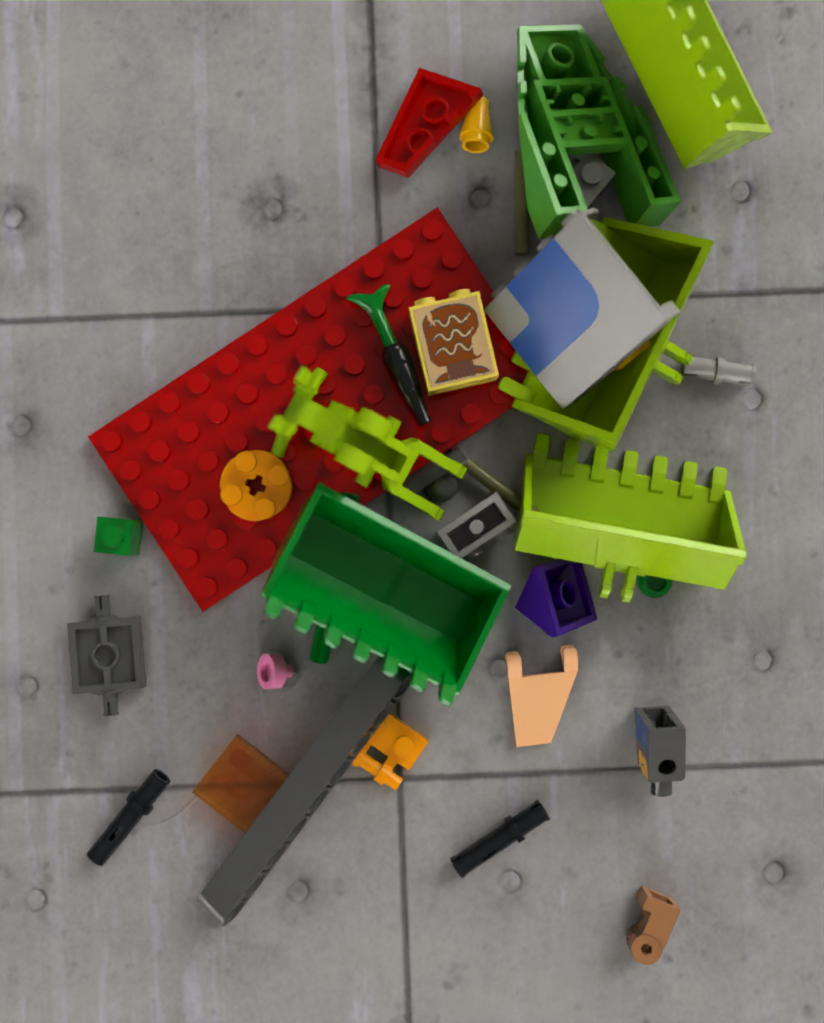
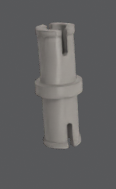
M693 357L690 365L682 364L681 367L683 378L711 380L714 385H720L721 382L746 385L748 387L753 386L757 371L755 364L727 362L724 357H716L715 360Z

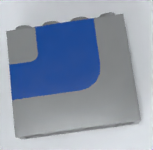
M596 207L584 211L577 209L571 212L561 223L564 228L556 236L553 234L539 244L537 247L539 253L532 261L528 259L520 264L513 272L516 277L509 284L504 283L491 294L493 301L484 309L562 410L584 397L680 313L672 301L659 306L594 226L591 219L599 212Z

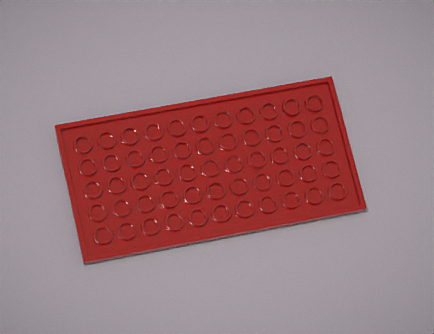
M438 207L88 436L202 612L208 610L272 567L278 548L303 503L312 495L318 483L340 494L351 492L359 495V504L365 506L386 492L383 489L381 475L376 472L367 488L354 482L358 474L357 472L334 460L335 455L310 442L313 433L297 426L298 430L291 436L284 457H278L287 467L293 485L292 495L285 509L270 519L249 521L233 514L222 501L220 479L228 462L243 451L262 450L271 452L277 434L268 426L275 414L278 416L279 414L284 415L294 396L293 389L295 384L293 381L301 366L306 367L311 372L316 367H319L328 373L326 379L319 386L317 395L313 396L312 401L328 408L333 400L352 408L358 413L364 407L386 419L392 416L402 422L394 437L395 439L403 441L412 437L442 454L513 408L512 404L515 398L499 390L498 385L502 377H509L522 384L528 371L512 363L511 358L516 350L485 311L484 314L499 373L497 380L432 396L427 395L409 318V307L415 306L414 302L422 298L435 297V301L449 298V293L453 291L470 289V293L480 292L483 309H485L493 301L491 294L494 292ZM385 284L390 285L384 300L383 312L397 343L406 346L412 357L426 408L432 419V422L419 427L413 412L403 399L384 366L382 354L385 348L371 316L359 305L347 300L350 294H374L381 286ZM418 455L407 477L430 461ZM257 476L255 480L249 479L247 486L251 488V495L255 496L258 491H265L266 486L261 483L263 477Z

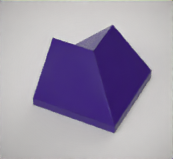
M556 559L533 567L515 606L518 611L550 637H558L598 620L583 564L563 559Z

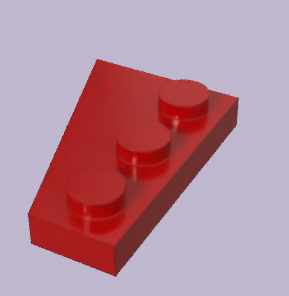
M419 68L375 159L377 166L409 178L484 96L482 89Z

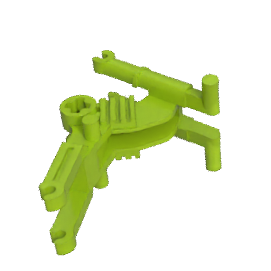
M301 366L293 381L295 384L293 389L294 396L284 415L279 414L278 416L275 414L268 426L277 434L270 453L283 458L291 436L298 430L297 426H300L313 433L310 442L335 455V461L358 473L354 482L367 488L376 472L381 475L384 490L422 510L421 512L433 519L440 521L445 510L403 487L402 485L418 455L460 479L463 478L468 468L446 457L418 439L412 437L403 441L395 439L394 437L402 422L392 416L386 419L364 407L358 413L352 408L333 400L328 408L312 401L313 396L317 395L318 388L326 379L328 373L319 367H316L311 372L306 367Z

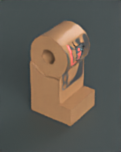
M641 885L636 899L642 910L636 924L627 931L626 942L633 958L638 963L650 965L658 961L662 955L681 909L673 898Z

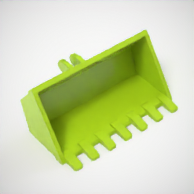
M545 434L536 435L533 454H525L520 491L521 503L519 511L516 513L515 520L517 522L514 524L513 529L514 551L595 565L596 568H601L602 574L598 594L599 597L606 599L612 590L614 571L624 573L620 591L622 602L630 603L632 600L637 575L654 576L725 590L739 564L742 565L746 559V549L731 491L725 490L727 480L726 468L714 467L712 469L710 485L706 487L695 485L698 464L695 462L685 461L683 463L679 482L666 479L667 457L655 456L653 458L651 475L636 474L639 456L636 451L626 450L624 452L620 471L606 468L609 450L597 446L594 448L591 465L577 463L579 441L572 439L565 441L562 460L547 457L550 437ZM533 505L541 512L531 511V506Z

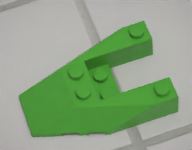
M580 24L519 26L517 29L518 123L527 209L538 239H544L553 234L556 236L564 228L561 225L562 221L571 212L577 209L580 211L588 209L568 157L571 155L602 154L605 164L616 172L612 183L627 222L649 227L660 226L681 202L645 110L641 105H633L624 93L627 86L619 76L612 77L603 64L606 58Z

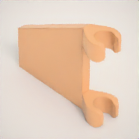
M568 644L560 647L563 671L522 675V662L517 651L505 653L516 747L552 742L578 672V653L573 645Z

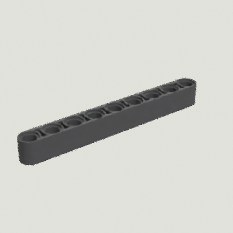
M379 656L202 890L197 902L221 926H226L239 914L410 686V671L399 666L397 674L392 678L381 671L382 657Z

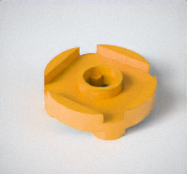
M262 450L243 451L237 454L225 466L220 479V495L222 501L236 516L249 521H262L276 516L285 509L290 501L293 485L287 467L277 456ZM257 476L263 477L261 483L266 486L264 492L258 491L253 496L250 494L251 488L247 486L249 479L255 480Z

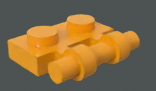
M389 713L351 765L355 768L359 765L374 776V781L380 785L385 783L396 791L403 778L392 771L398 763L407 770H410L429 742V739ZM371 745L387 755L383 764L366 754Z

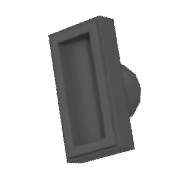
M453 446L443 453L446 457L459 463L467 460L462 450L457 446ZM429 462L406 477L402 486L415 494L424 489L426 495L432 501L446 502L455 496L458 489V481L456 476Z

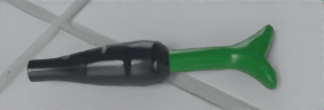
M385 284L381 286L374 294H350L347 300L359 305L371 316L385 348L382 354L384 366L403 399L413 412L419 427L432 422V419L426 408L412 357L406 346L397 343L383 312L384 300L390 285Z

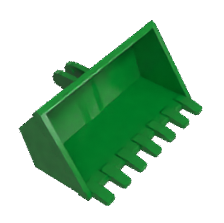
M318 483L312 495L303 503L278 548L269 577L262 589L261 597L267 599L264 608L266 615L277 619L283 607L297 614L293 626L296 630L307 634L313 622L326 629L323 639L324 644L336 649L342 637L354 643L352 654L354 659L366 663L370 652L383 658L382 673L394 678L400 666L411 672L410 686L413 689L423 692L428 680L439 686L438 700L447 706H451L455 695L458 696L465 684L510 591L511 584L329 487Z

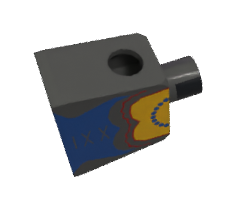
M670 706L634 708L639 767L647 781L651 782L652 795L658 797L672 795V782L685 779L686 728Z

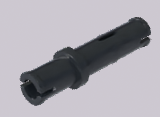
M154 769L136 792L132 791L127 796L126 805L87 852L88 858L93 863L103 866L141 818L151 813L153 803L170 783V779L165 773ZM121 827V830L115 835L116 830Z
M537 799L533 804L515 816L508 815L505 817V823L477 840L456 856H452L450 860L459 876L464 878L468 873L493 858L514 842L518 841L521 843L524 841L526 834L545 821H549L550 817Z

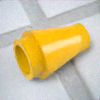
M482 97L466 114L459 134L462 148L471 153L487 151L494 140L489 111L490 101L486 97Z

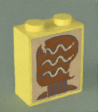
M460 289L449 293V298L435 301V297H426L416 300L414 302L415 306L409 307V318L428 396L497 380L499 373L479 291L470 293V289Z

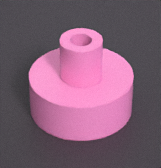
M266 653L260 657L257 665V677L263 689H280L283 687L286 678L293 676V665L286 664L281 654Z

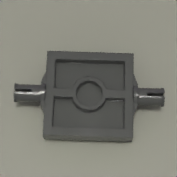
M110 595L94 596L96 617L88 621L67 623L73 694L93 693L103 695V715L115 716L119 715L118 693L126 689H137L147 686L141 616L128 618L111 616Z

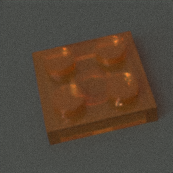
M237 734L192 793L245 834L289 776V773Z

